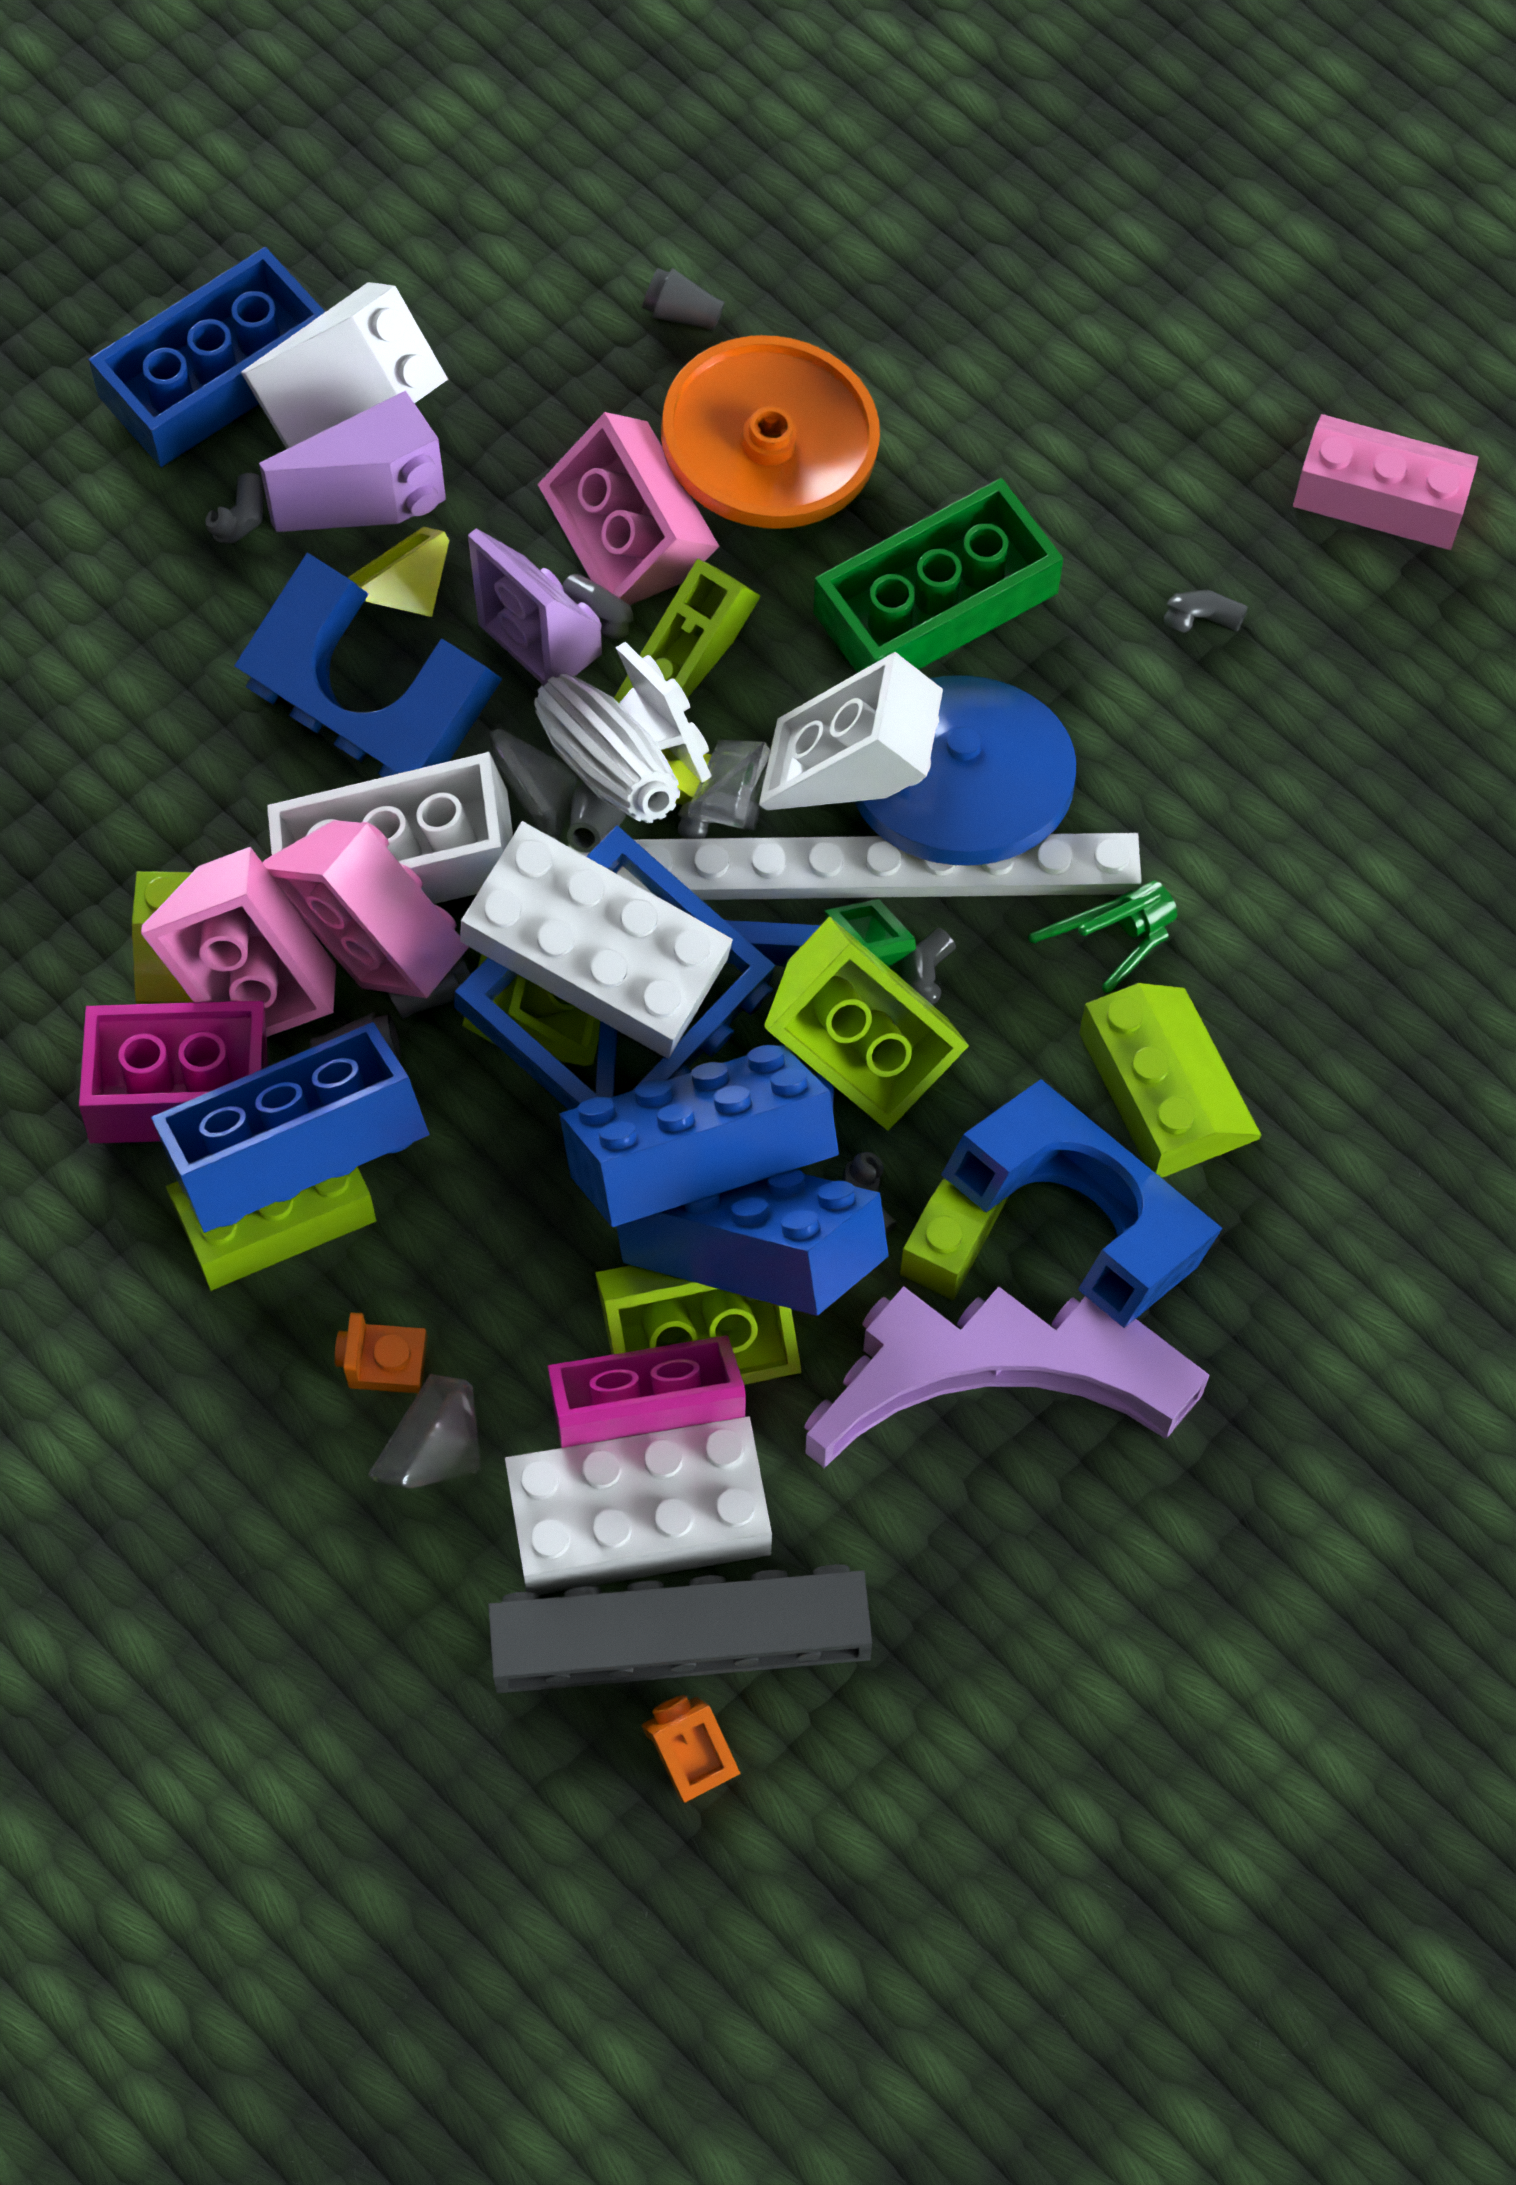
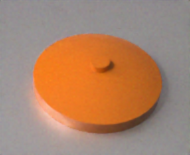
M759 335L735 338L712 346L698 354L683 367L673 380L664 402L661 423V441L666 461L679 484L690 496L710 511L726 519L748 526L771 529L795 528L826 519L845 508L857 497L868 482L874 468L880 440L878 413L869 391L860 378L841 360L825 350L800 340L780 336Z

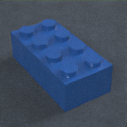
M264 247L89 358L98 397L160 467H163L257 406L259 402L241 374V371L324 314L325 311L276 257Z
M374 1022L151 1117L173 1173L204 1233L217 1227L233 1225L247 1214L275 1202L290 1200L302 1190L330 1178L345 1176L359 1165L387 1153L400 1152L409 1147L412 1142L429 1135L410 1079Z
M783 1044L779 1046H759L750 1050L746 1056L724 1063H704L696 1066L691 1073L669 1080H649L639 1084L633 1091L614 1097L590 1098L579 1104L578 1108L559 1113L571 1178L611 1227L839 1155L830 1090Z
M798 1169L617 1226L623 1263L816 1316L889 1256L879 1192L855 1187L846 1181H831L807 1175Z

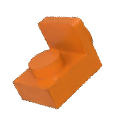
M350 1312L348 1331H338L335 1366L344 1367L348 1387L351 1389L421 1393L428 1339L426 1328L370 1325L365 1323L363 1313Z
M686 1695L671 1698L653 1709L652 1713L655 1718L642 1724L646 1736L653 1741L679 1799L684 1803L741 1774L710 1706L698 1697L688 1700Z

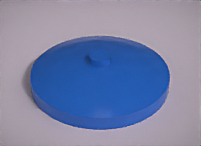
M963 675L929 678L943 689L938 714L939 723L935 730L930 757L931 767L927 777L917 785L908 786L888 798L855 801L858 811L868 825L885 841L910 855L936 863L963 866L995 863L1020 855L1037 846L1058 827L1065 817L1073 798L1076 778V756L1066 728L1059 718L1040 700L1007 683L989 678Z

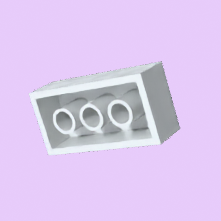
M490 752L267 805L272 855L333 820L359 823L368 822L386 836L389 842L387 849L397 861L409 867L420 877L423 882L421 890L433 904L478 894L513 837L507 788Z
M523 821L463 916L460 932V942L667 1059L670 1058L725 965L733 941L732 938Z
M750 1416L505 1458L527 1592L543 1595L566 1591L576 1587L595 1586L771 1555L772 1531Z

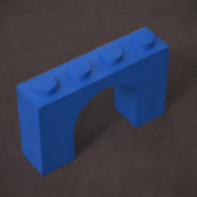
M307 552L234 665L251 677L245 687L273 705L278 697L281 696L295 706L289 716L317 734L323 725L327 726L339 734L334 745L361 763L366 755L370 754L383 763L378 772L383 777L449 762L502 679L489 668L441 638L409 689L396 702L384 709L368 713L351 712L343 709L332 691L329 676L330 661L338 641L369 594L353 581Z
M1042 1079L964 1133L941 1174L984 1212H988L1018 1188L1033 1182H1052L1065 1185L1093 1200L1108 1215L1118 1237L1101 1250L1078 1290L1123 1328L1128 1326L1198 1268L1222 1230L1221 1226Z

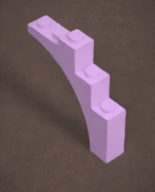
M903 1286L891 1301L886 1297L881 1298L865 1317L863 1326L867 1329L865 1330L863 1351L870 1355L872 1359L866 1355L862 1356L846 1375L843 1384L847 1388L836 1401L831 1403L827 1399L824 1400L810 1415L804 1426L809 1431L806 1435L805 1453L825 1468L859 1435L894 1413L939 1395L982 1387H1037L1082 1396L1127 1414L1167 1439L1202 1397L1210 1375L1137 1319L1123 1328L1086 1296L1081 1302L1072 1297L1061 1308L1050 1326L998 1286L986 1301L977 1297L967 1307L957 1323V1326L961 1328L960 1330Z

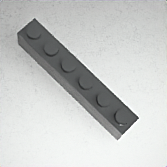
M846 1565L821 1566L813 1570V1575L788 1577V1573L782 1570H767L753 1574L750 1581L727 1583L726 1578L722 1576H701L690 1580L689 1586L664 1588V1584L658 1581H642L628 1585L625 1592L602 1593V1590L598 1587L584 1586L565 1591L564 1597L540 1599L539 1594L533 1592H516L502 1597V1602L488 1603L493 1678L497 1693L870 1660L872 1650L865 1571L850 1572V1568Z

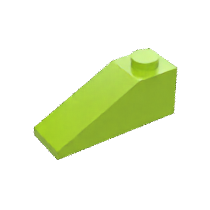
M697 558L639 656L643 658L650 655L660 668L665 681L671 678L675 679L688 698L733 644L761 595L720 569ZM628 675L614 697L618 703L633 688Z
M943 1178L903 1248L900 1275L954 1301L1008 1197L988 1212H984L948 1180Z

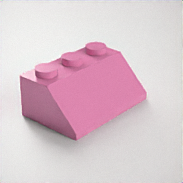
M604 412L538 483L541 492L591 581L599 584L629 605L683 583L697 558L705 562L720 547L693 499L673 475L666 461L663 447L648 421Z
M1321 414L1302 468L1293 507L1451 550L1472 485L1478 457Z
M333 820L264 860L263 865L308 927L362 989L428 998L469 948V946L460 942V935L455 931L457 924L453 917L443 908L431 902L421 890L423 882L420 877L409 867L397 861L387 849L389 842L386 836L368 822L359 823Z
M251 847L198 866L142 925L141 934L193 1002L264 1000L266 1037L334 1012L336 964Z

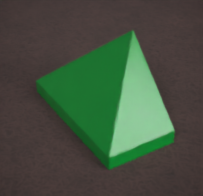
M880 899L825 910L826 920L830 916L888 967L916 949L915 937Z

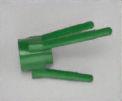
M1154 880L1135 891L1130 890L1115 900L1031 932L1028 935V941L1030 943H1037L1078 928L1080 935L1087 936L1118 921L1129 936L1133 938L1139 935L1143 936L1144 939L1103 983L1102 990L1105 993H1110L1152 948L1169 938L1164 926L1176 920L1177 908L1167 889L1161 883Z

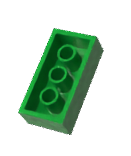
M1000 478L815 577L813 613L857 673L894 652L919 670L1058 594L1064 558L1009 486Z

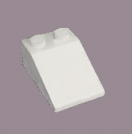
M371 282L360 287L241 371L286 449L405 390L413 402L416 403L448 380L396 286Z
M894 652L777 719L759 805L768 811L884 799L908 786L917 785L927 777L931 767L930 757L935 730L939 723L938 714L943 689Z

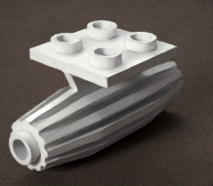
M624 642L616 647L633 688L620 703L610 695L574 675L571 677L568 674H560V677L549 678L547 680L548 683L544 686L541 685L538 689L539 695L534 700V705L537 709L535 712L555 752L600 799L639 822L642 820L645 823H653L655 819L661 820L665 818V814L675 808L676 798L680 796V790L677 787L679 785L678 780L661 750L668 748L701 782H704L712 777L703 758V755L709 752V748L696 725L692 722L688 723L684 711L690 708V704L676 680L671 678L665 681L660 668L650 655L641 658Z

